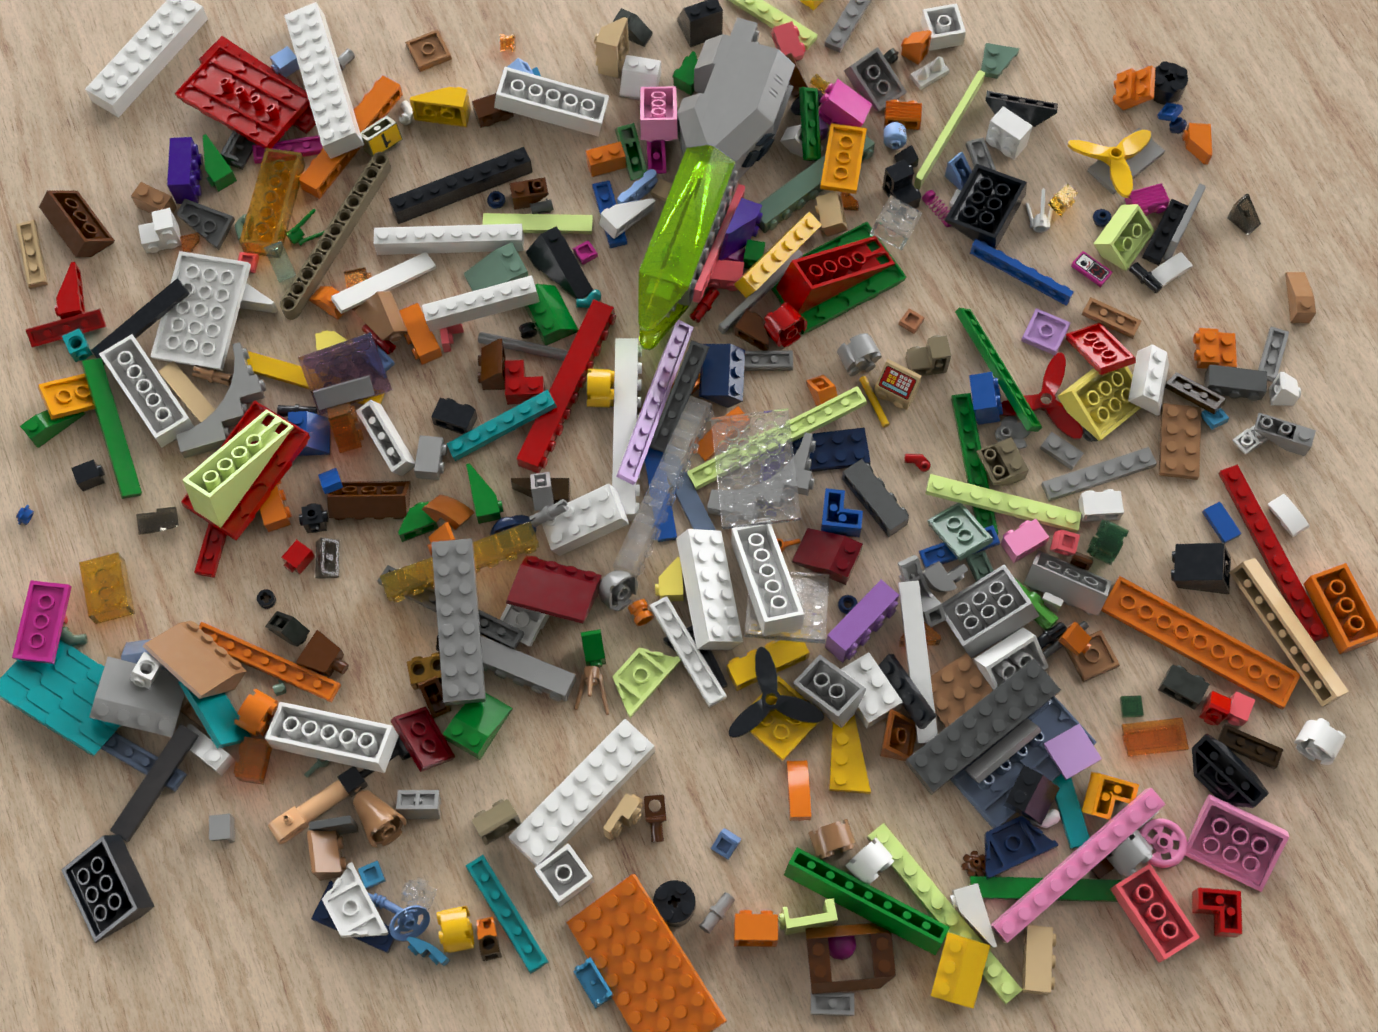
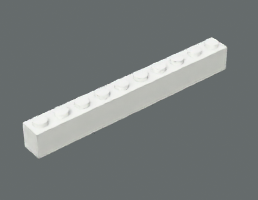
M615 338L612 486L618 492L628 521H636V514H640V503H636V496H640V485H636V483L632 485L616 477L640 415L638 414V408H641V397H638V391L642 390V380L638 379V374H642V362H638V357H642V345H638V338Z

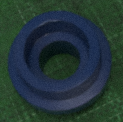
M1178 117L1174 122L1171 121L1169 124L1170 132L1173 134L1182 133L1187 126L1186 120Z
M493 191L489 194L487 203L491 208L499 209L505 204V196L499 191Z
M1098 209L1093 214V221L1099 227L1106 226L1112 218L1110 212L1105 209Z
M844 595L838 601V608L843 614H848L858 602L855 597ZM845 603H850V604H851V607H850V608H846V607L844 606V604H845Z

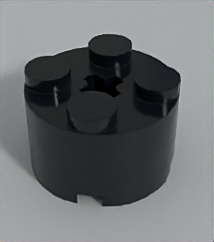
M1161 62L1155 68L1153 100L1162 105L1179 101L1188 83L1187 69L1175 63Z
M671 880L663 883L656 889L653 897L655 907L668 926L679 927L685 925L695 912L696 900L694 892L683 881ZM671 900L679 902L678 907L674 908L673 905H669Z

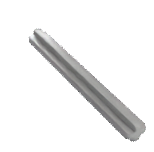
M480 332L478 335L479 343L488 345L497 339H502L506 349L564 361L568 350L484 332Z

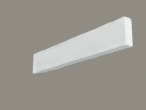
M424 252L331 296V300L342 314L363 304L377 291L388 292L434 270L436 265L427 252Z
M666 596L649 605L708 707L710 708L726 699L727 695L700 650H697L694 640L668 597Z

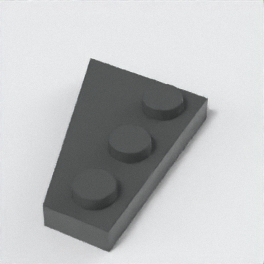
M184 199L177 212L181 220L218 250H220L235 221V218L231 215Z

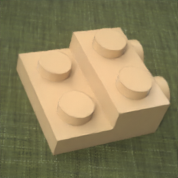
M626 793L604 825V836L612 841L614 837L618 838L624 829L623 824L629 828L633 824L636 825L642 817L641 808L643 807V800L635 794L630 796Z

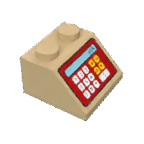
M887 359L875 385L874 393L878 398L888 400L900 409L908 410L918 393L922 376Z

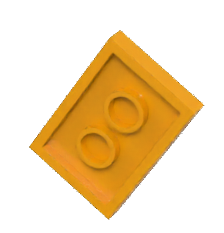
M85 374L38 384V390L51 419L95 409Z

